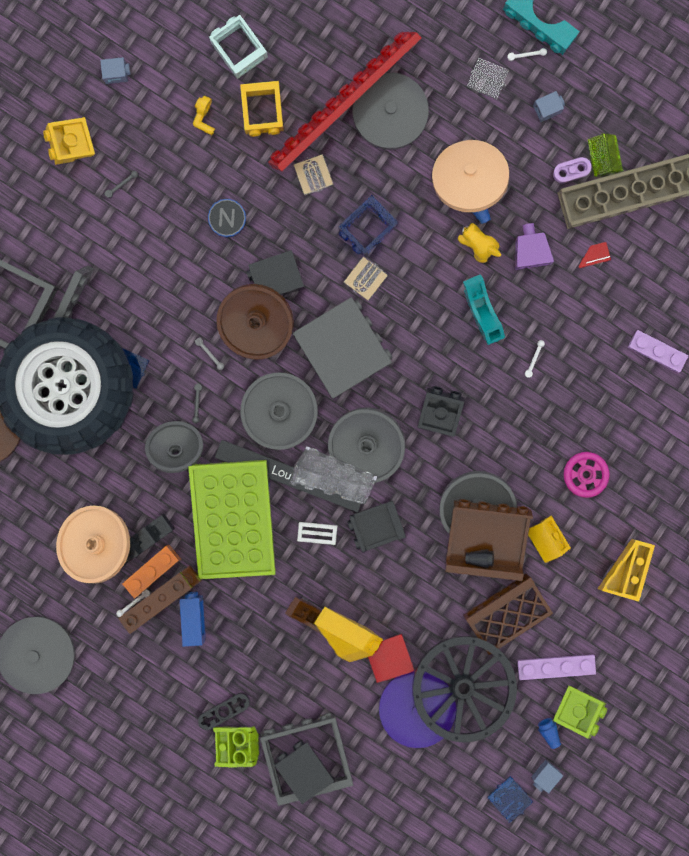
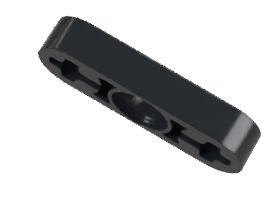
M237 693L206 710L198 719L200 728L210 730L245 711L250 704L249 696L245 693ZM238 698L245 699L244 706L237 705L234 708L236 711L233 712L232 705L237 703ZM221 706L229 708L230 713L228 716L223 717L219 714ZM212 711H215L219 721H216V718L210 721L211 725L203 724L204 716L210 718L214 715Z

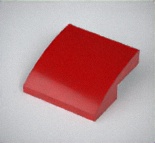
M402 634L382 640L373 656L368 657L377 683L414 671Z

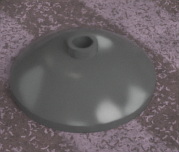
M180 421L167 422L156 427L149 434L145 443V453L150 464L166 473H178L189 469L188 466L195 465L203 452V441L199 431L192 425Z

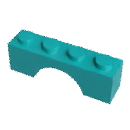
M507 0L503 8L505 14L509 18H515L519 21L521 27L525 30L532 31L539 41H545L549 44L551 50L555 53L563 55L580 32L565 20L557 24H546L540 21L533 11V0Z

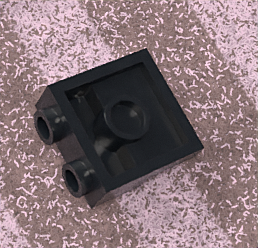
M432 386V389L427 388L417 428L455 437L465 397H462V394L457 391L443 392V389L438 386Z

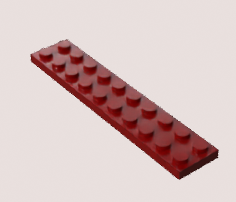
M417 32L398 33L394 37L395 41L390 46L386 45L380 51L381 54L377 58L371 59L366 64L367 68L363 72L359 71L352 78L353 81L349 85H344L339 90V95L329 99L322 111L319 110L311 117L312 120L308 124H303L298 129L299 133L294 138H288L284 142L285 146L280 151L276 150L270 156L271 160L268 163L271 167L283 171L421 39Z

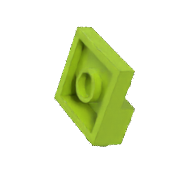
M568 686L553 721L589 739L591 736H596L600 727L597 725L599 718L603 719L608 708L605 707V702L572 686Z

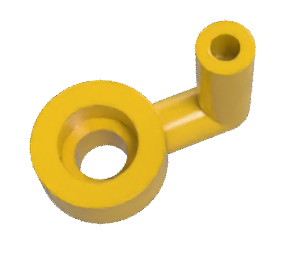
M207 96L199 97L195 104L197 114L193 121V126L213 135L215 128L202 122L203 117L211 106L212 99Z

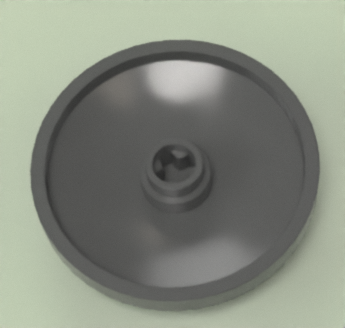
M385 73L353 103V121L357 131L365 141L381 149L395 150L410 145L421 135L428 119V102L422 88L411 78L398 73Z
M271 373L260 377L249 386L243 396L240 412L243 426L255 442L270 449L283 450L299 445L311 434L317 421L318 407L312 390L303 380L287 373Z
M357 408L345 413L333 426L328 440L329 455L337 470L348 479L359 483H376L390 477L401 465L405 454V437L399 424L389 414L375 408Z
M472 471L456 477L447 485L442 493L439 506L442 524L446 531L450 533L454 500L466 499L472 503L484 501L490 503V505L506 504L509 507L517 508V503L511 487L501 477L490 472Z
M42 616L24 618L10 626L0 640V672L13 688L21 692L43 694L52 691L68 678L75 662L73 640L69 632L53 619Z

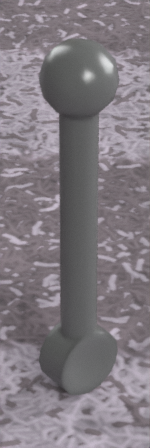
M132 171L130 176L113 189L106 190L105 196L111 198L113 193L132 178H137L138 172Z
M200 384L194 386L196 398L192 422L195 424L200 420L198 417L199 396L202 390Z

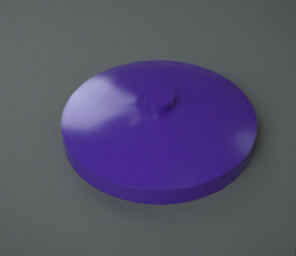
M414 670L413 672L393 678L386 685L380 697L379 714L385 731L392 739L407 747L424 748L438 743L443 737L427 727L417 713L412 696ZM424 672L421 692L449 687L445 681ZM452 693L422 699L424 708L430 718ZM455 701L435 722L448 731L452 728L456 716Z

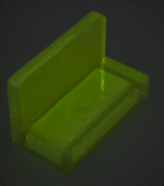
M601 134L587 139L595 177L611 172L620 173L623 171L616 135Z

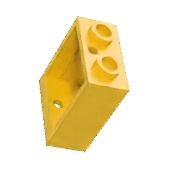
M279 81L241 84L246 135L249 134L251 137L260 136L261 133L277 135L280 131H284ZM275 94L278 122L249 125L247 97Z

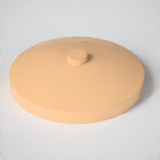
M478 140L457 142L446 148L435 161L432 171L434 190L444 204L457 211L478 212L488 209L496 204L507 190L509 183L507 161L503 154L489 143Z
M86 506L76 510L64 521L59 530L56 542L58 560L64 571L77 581L101 583L109 580L121 570L129 554L130 536L125 522L116 512L101 506Z

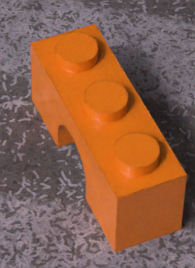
M167 545L122 585L135 599L180 561L181 558L170 545Z

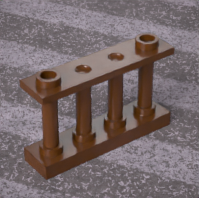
M188 566L118 619L128 633L131 634L202 580L193 568Z

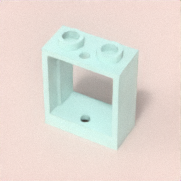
M241 15L230 18L221 29L216 28L209 37L211 44L237 79L268 58L267 51ZM241 28L256 50L234 65L219 45V42Z

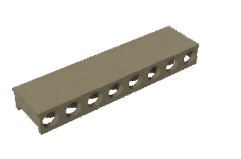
M689 154L561 189L557 194L567 229L689 196Z

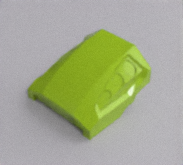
M221 726L213 728L216 744L215 767H253L257 764L259 757V735L255 726Z

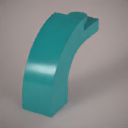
M481 274L463 281L468 305L487 345L504 339L505 334L502 324L490 303Z

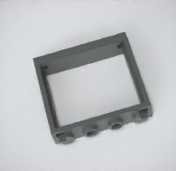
M0 260V267L45 288L25 329L33 324L41 323L58 289ZM0 339V346L6 348L9 343Z
M322 714L316 720L307 718L302 720L301 724L294 725L289 723L283 725L282 729L275 730V728H270L263 731L264 734H261L260 739L278 806L299 800L292 790L282 792L269 740L329 723L332 724L345 776L334 778L333 783L315 796L353 786V779L335 714Z

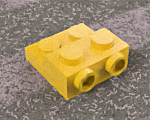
M85 117L48 123L45 128L46 130L43 131L44 139L50 143L51 147L48 149L50 160H54L55 165L74 162L75 159L95 155Z

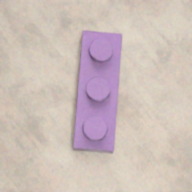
M639 330L635 331L628 345V348L677 373L681 372L688 358V355Z

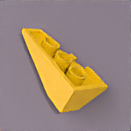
M324 607L314 623L321 634L327 639L328 644L334 649L335 654L348 662L373 656L383 640L369 628L327 607Z

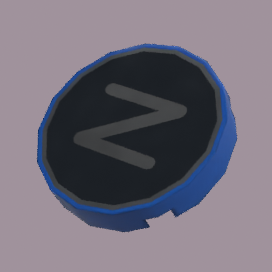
M222 199L214 203L210 208L208 222L211 229L217 235L225 238L234 237L245 227L246 214L243 207L235 200Z

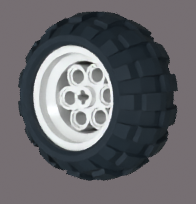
M51 318L24 329L22 334L14 341H11L4 350V356L0 362V411L6 426L28 446L50 454H79L105 443L124 423L133 400V373L122 347L103 329L80 319ZM67 362L72 363L70 372H65L64 365ZM52 368L54 374L48 379L45 372L47 369ZM81 375L87 377V382L84 385H80L78 382ZM64 380V384H66L67 387L63 388L61 391V388L58 387L59 383H63ZM45 387L50 391L46 398L41 394L42 389ZM77 394H81L83 401L77 405L74 398ZM59 400H62L64 402V408L58 411L56 408V403Z

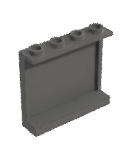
M352 297L293 332L295 339L332 399H335L343 392L392 363L390 359L393 358L387 348L384 350L380 343L383 341L377 332L373 333L370 328L373 324L368 316L364 317L361 310L363 308L359 301H354Z

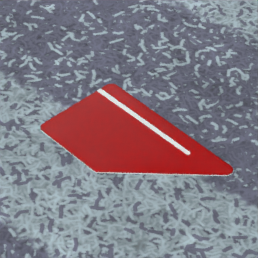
M603 242L590 246L578 267L582 268L611 260L607 243Z

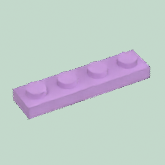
M594 654L517 660L519 680L596 674Z

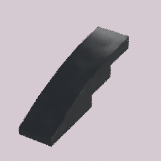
M162 514L130 537V550L124 566L175 530L165 514Z

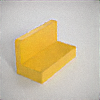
M552 516L529 528L528 536L545 563L562 556L571 549Z

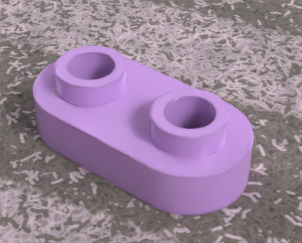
M583 157L560 163L554 169L553 177L558 183H567L584 178L591 171V163ZM582 166L584 171H579L577 167ZM564 171L566 176L561 177L559 172Z

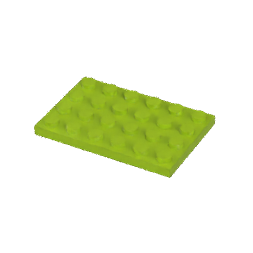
M267 460L188 466L199 578L213 579L275 575Z

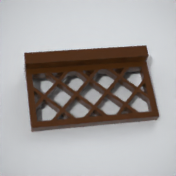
M526 573L523 575V581L515 580L463 614L477 638L487 641L488 636L497 637L494 646L499 649L552 615L553 612L537 589L532 578ZM532 588L535 592L534 599H524L525 592ZM512 600L519 601L517 611L508 609L509 602ZM523 602L532 603L530 613L521 612ZM536 604L544 606L546 612L541 615H535ZM497 610L503 611L501 621L492 620L493 613ZM507 612L516 614L514 624L505 622ZM520 615L529 616V621L524 626L518 625ZM480 621L487 622L485 632L478 631L474 625ZM491 623L500 624L498 634L489 633ZM504 625L513 627L511 635H502Z

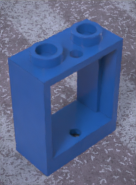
M187 592L180 599L182 646L203 645L206 641L203 595H198V592Z

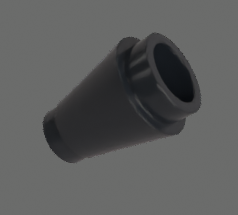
M485 549L466 552V564L489 568V566L494 565V551Z

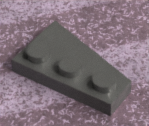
M86 266L75 271L54 318H71L72 309L79 301L83 289L95 270L94 268Z

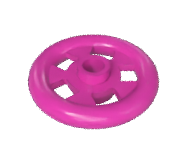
M581 452L571 457L564 468V481L568 489L575 495L584 498L594 497L606 488L609 481V468L604 459L592 452ZM587 459L595 462L593 467L586 465ZM576 463L581 465L577 472L573 470ZM585 471L589 472L588 478L583 477ZM596 471L602 472L601 479H596ZM575 477L581 482L578 486L572 481ZM593 482L595 488L587 490L586 484Z

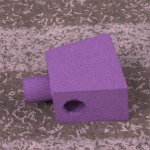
M534 223L522 225L524 235L518 236L515 241V270L551 265L554 260L545 233L535 234Z

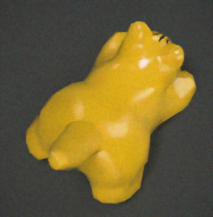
M474 223L464 227L462 230L463 235L458 236V241L461 244L473 249L474 257L480 263L487 262L491 255L495 257L501 256L498 250L499 243L492 236L481 232Z

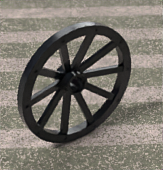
M472 636L452 637L434 645L426 652L417 665L412 683L414 705L422 721L437 735L455 742L482 740L499 730L512 713L517 695L515 673L506 656L493 644ZM457 645H469L461 676L449 648ZM475 646L481 647L494 655L468 677ZM440 652H444L455 679L428 666ZM497 661L502 665L507 678L505 680L473 683ZM424 672L452 685L421 692ZM466 683L467 689L464 692H459V685ZM508 686L504 706L474 690ZM452 693L430 718L424 708L422 699ZM471 696L497 709L501 713L491 724L485 726ZM458 698L454 732L440 727L435 722ZM464 699L480 728L478 731L460 733Z

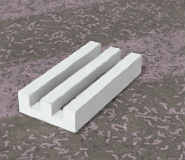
M299 522L297 541L335 545L337 525ZM305 526L333 529V533L302 530V528ZM302 534L330 536L332 540L303 538Z

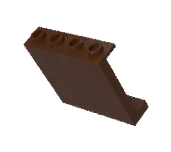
M466 499L454 500L445 571L523 581V563L530 520L533 519L531 509L525 506L509 507L506 504L490 505V503L484 501L472 503ZM485 549L494 551V565L489 566V568L466 564V552Z

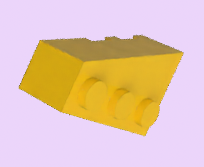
M631 539L598 589L639 601L655 545Z

